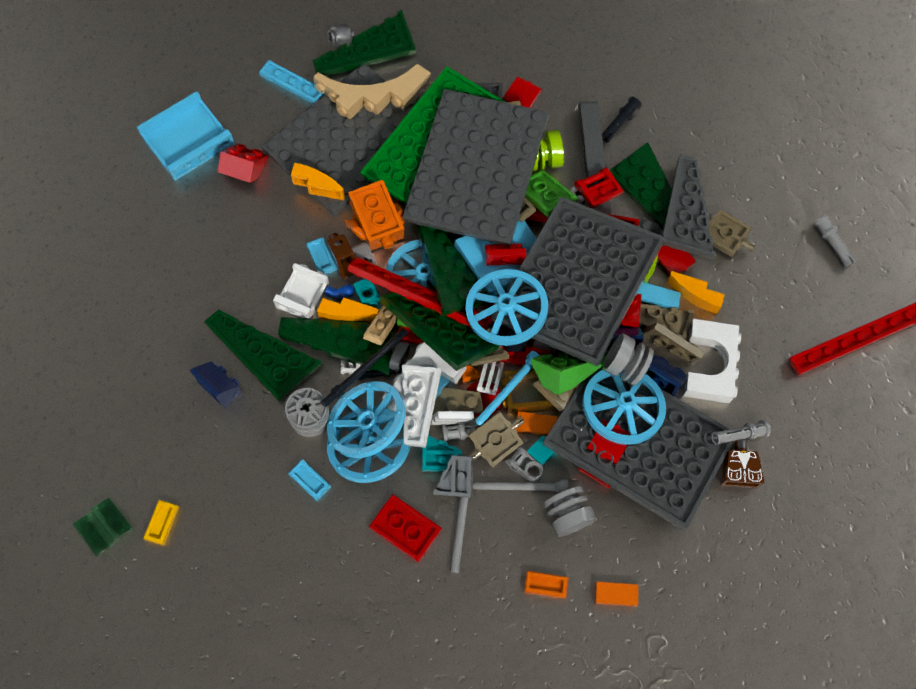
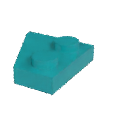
M428 434L426 448L423 447L422 472H444L451 456L454 454L462 455V450L454 446L452 447L442 440H437Z

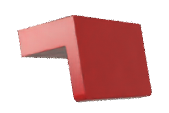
M491 244L484 247L486 266L522 265L526 258V248H522V244H511V247L502 244Z

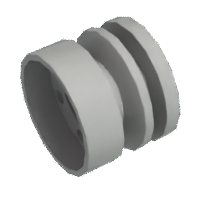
M622 333L611 345L603 363V370L614 376L621 372V379L623 381L628 380V383L634 386L640 382L647 372L654 355V350L649 346L645 347L643 343H639L635 347V339Z
M313 388L296 390L289 396L285 404V413L291 427L297 434L304 437H314L327 429L330 415L328 406L324 407L321 404L325 397ZM307 407L310 411L306 412L304 408Z
M582 486L560 491L543 504L545 509H551L547 513L549 517L559 516L552 523L558 537L576 532L597 520L591 506L581 507L588 500L587 496H581L585 492Z

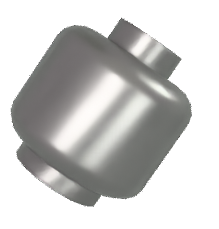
M347 24L333 25L328 31L329 43L335 48H340V45L345 43L347 45L352 43L354 32Z

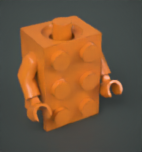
M383 180L348 192L351 200L349 204L354 215H352L351 220L344 219L346 226L360 240L367 241L371 251L380 247L389 249L394 246V242L404 238L403 225L405 221L402 218L404 209L397 199L396 203L393 204Z

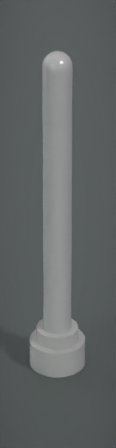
M559 479L555 483L473 482V489L541 490L558 493L568 489V479Z

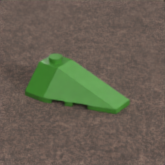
M565 352L561 353L559 357L545 354L531 358V364L544 388L551 390L554 394H562L573 389L602 367L608 352L604 354L598 367Z

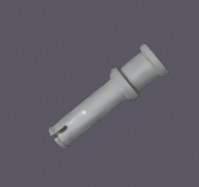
M828 215L822 216L813 223L823 234L822 238L828 240L845 268L856 263V260L837 234L838 229L834 228L830 222V217Z
M760 420L754 424L746 423L743 427L713 432L711 438L715 445L740 439L754 440L760 436L768 437L771 429L766 420Z
M462 423L448 427L442 425L443 441L446 443L448 440L455 439L463 441L466 437H469L468 434L476 429L478 425H464Z

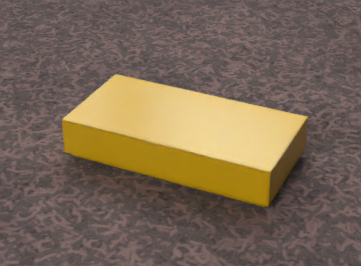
M158 500L143 539L164 546L179 506Z

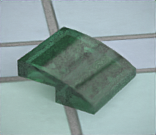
M109 497L91 508L89 514L73 523V527L95 557L107 551L132 530V527Z

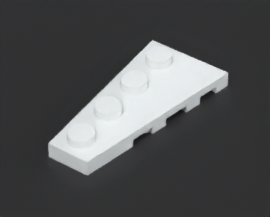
M402 365L406 409L404 444L426 448L441 370L432 367Z

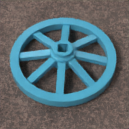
M421 239L402 245L392 254L387 263L386 270L401 277L415 276L411 280L412 282H419L421 286L426 288L427 284L431 283L434 287L428 267V257L425 256V246ZM423 248L422 263L419 264L407 252ZM400 258H403L415 268L412 270L393 271L395 264Z
M514 269L497 270L483 276L473 285L466 300V315L473 331L485 341L496 345H516L529 340L541 330L548 315V298L543 286L530 274ZM512 278L516 279L510 291L505 293L499 279ZM493 282L499 297L479 292L486 285ZM522 282L529 284L536 291L514 297ZM540 298V314L517 303ZM475 299L495 303V305L476 315L473 314ZM499 311L491 333L484 330L478 324V321ZM517 311L536 322L528 330L522 332L514 312ZM504 316H509L516 335H497Z
M601 370L591 378L583 394V410L591 427L602 437L618 444H638L654 436L662 426L666 415L665 398L657 383L645 374L639 383L632 386L630 391H626L619 376L621 372L614 376ZM612 376L619 393L598 383ZM643 383L652 392L654 397H635L634 394ZM592 390H596L615 400L591 406ZM637 404H657L656 420ZM615 407L617 411L606 427L603 426L596 418L594 412ZM632 410L652 427L643 433L637 434ZM622 413L626 414L630 435H622L611 431Z
M380 381L366 382L350 389L337 401L329 415L327 435L332 446L339 453L350 458L369 457L382 451L396 438L403 426L406 409L402 396L393 386ZM374 391L388 393L374 412ZM367 392V410L362 412L352 400ZM394 398L396 411L380 417ZM347 405L358 415L357 420L338 419ZM394 420L386 434L379 428V424ZM336 427H358L338 440ZM375 432L381 439L366 447L370 434ZM363 433L357 449L344 446Z
M367 407L361 408L360 410L362 412L366 411ZM385 408L380 417L392 413L393 411ZM353 411L341 420H357L358 415ZM394 420L389 421L382 430L385 434L392 426ZM403 423L401 428L402 438L393 440L384 448L389 449L401 446L394 460H391L382 452H378L366 457L363 473L353 472L347 468L362 458H349L340 464L336 458V449L332 446L329 439L327 442V455L332 467L339 475L353 482L369 483L384 479L393 474L406 460L410 446L404 444ZM336 427L337 438H339L340 434L343 432L345 428L350 433L354 431L355 428ZM374 432L371 433L366 447L374 444L381 438L379 436L375 437ZM359 435L358 437H356V439L359 441V444H360L362 435ZM346 444L344 446L357 449L359 444ZM374 457H377L387 465L380 470L370 472Z

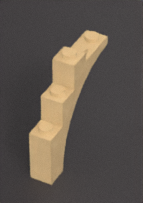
M416 64L408 72L395 79L372 85L345 84L329 79L319 72L313 77L317 91L326 94L331 101L336 102L337 112L350 120L363 106L369 112H373L376 115L390 102L395 107H400L405 111L431 84V73L419 64Z

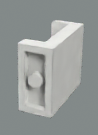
M294 263L292 266L293 273L280 295L276 294L273 302L279 310L299 318L311 319L325 294L326 288L329 286L328 277L321 271L315 272L304 264L298 265Z

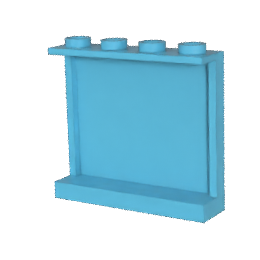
M198 91L188 95L183 100L137 126L143 140L174 181L235 144L232 134L228 129L225 130L201 100Z
M518 221L511 244H522V248H526L527 256L537 238L525 221ZM468 236L461 237L455 240L454 247L463 256L478 280L497 270H519L521 265L486 266L485 245L498 243ZM512 278L499 279L504 292H506L511 284ZM493 282L484 287L488 295L499 297Z

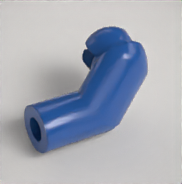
M350 284L339 289L328 286L325 290L326 295L340 301L343 297H350L354 292V288Z

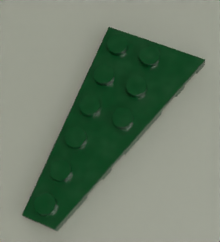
M398 11L394 17H388L380 25H374L353 37L351 44H342L340 48L329 51L313 60L316 74L319 72L324 76H330L357 69L360 65L366 64L369 66L416 54V47L403 11Z
M647 142L611 168L610 172L620 187L663 230L672 188L650 144Z
M418 224L421 242L425 246L424 253L429 260L428 267L433 285L437 289V299L441 303L442 316L466 310L467 296L478 279L443 230ZM484 288L479 292L482 294H487ZM475 299L473 308L489 304V302Z
M390 291L380 296V302L455 371L499 348V345L487 342L477 334L468 331L467 326L446 315H437L431 311V308L422 307L416 304L415 301L408 300L398 293Z
M219 309L204 321L208 328L278 402L283 400L323 365L322 361L290 347V345L265 332L262 333L256 330L255 327L247 325Z
M281 317L278 335L294 343L308 345L311 349L327 352L330 356L362 365L394 337V326L382 345L363 339L364 333L372 322ZM392 349L369 370H377L383 372V375L389 376Z

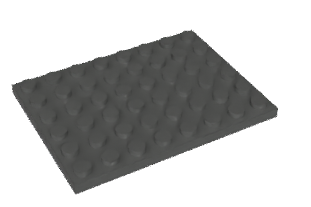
M366 64L360 65L341 81V83L352 85H372L386 82ZM325 94L263 144L261 148L290 176L294 163H298L319 170L343 187L344 200L312 195L335 216L351 201L348 192L372 184V182L361 176L360 172L414 105L411 103L404 111L400 107H395L390 102L378 115L369 112L363 106L350 120L337 112L336 102L331 101ZM302 186L308 192V188Z
M444 89L402 217L403 221L511 247L549 118V112Z
M561 197L519 268V271L530 274L540 282L548 298L547 319L541 330L532 338L598 367L657 257L665 237ZM516 279L512 280L505 293L510 291ZM522 282L514 297L536 291L529 284ZM540 298L517 303L540 314ZM499 311L492 314V321H496ZM517 311L514 312L522 332L528 330L536 322ZM504 316L501 325L514 330L509 316Z
M603 366L581 382L542 445L685 531L733 443L731 441L715 445L711 436L713 432L729 430V428L661 389L666 402V415L657 433L644 442L627 445L617 464L613 463L614 456L612 455L611 462L605 458L601 459L600 455L606 451L603 450L599 454L595 453L596 445L591 440L596 431L587 421L582 403L585 388L591 378L603 370ZM612 376L598 383L619 393ZM622 380L626 391H630L633 385L629 384L628 380ZM643 383L634 394L635 397H654L652 392ZM592 390L591 406L615 400L596 390ZM637 404L656 420L657 404ZM614 407L594 412L600 423L603 419L610 422L617 410ZM632 410L637 434L643 433L652 427ZM622 413L615 425H620V428L629 432L626 414ZM590 442L594 445L593 452L587 449Z

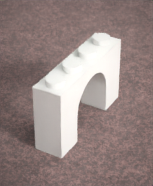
M693 319L689 326L688 342L709 346L717 350L723 358L724 370L716 375L688 372V377L684 382L683 396L729 404L733 398H736L738 392L735 380L738 379L739 368H736L740 358L738 344L741 342V333H739V326Z
M425 342L418 345L416 354L405 364L439 368L441 375L455 384L467 369L465 366L455 371ZM402 372L394 379L393 387L404 400V372ZM384 393L382 401L388 393ZM394 398L386 407V409L393 412L396 411Z

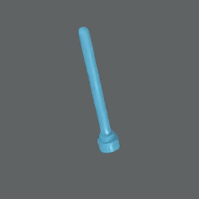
M531 351L526 356L525 365L476 419L478 426H481L524 376L531 369H534L531 364V358L540 356L538 353Z

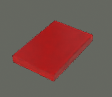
M394 494L390 496L369 525V529L418 563L442 530L440 526Z

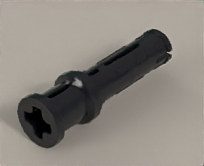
M631 96L627 104L619 109L618 116L602 133V138L605 137L603 139L604 142L609 143L624 123L631 120L633 114L641 109L642 103L639 99Z

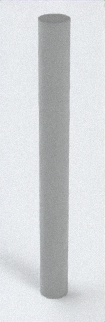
M460 497L450 571L452 573H459L468 497Z

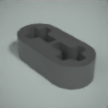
M401 340L398 343L390 360V369L395 371L401 370L410 351L409 342Z

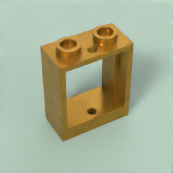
M531 369L523 379L538 378L535 370ZM519 370L504 371V377L500 378L501 390ZM512 392L503 400V408H507V414H517L518 411L528 413L554 411L555 406L545 397V401L513 403Z

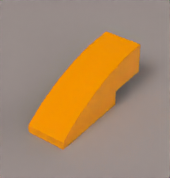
M294 163L291 172L294 185L307 187L309 194L339 200L345 199L343 187L328 175L309 166Z
M671 271L667 283L675 291L680 292L681 296L693 305L717 315L722 307L725 294L706 289L708 285L706 281Z
M344 297L341 304L322 298L317 310L319 319L361 322L373 321L379 312L377 308Z

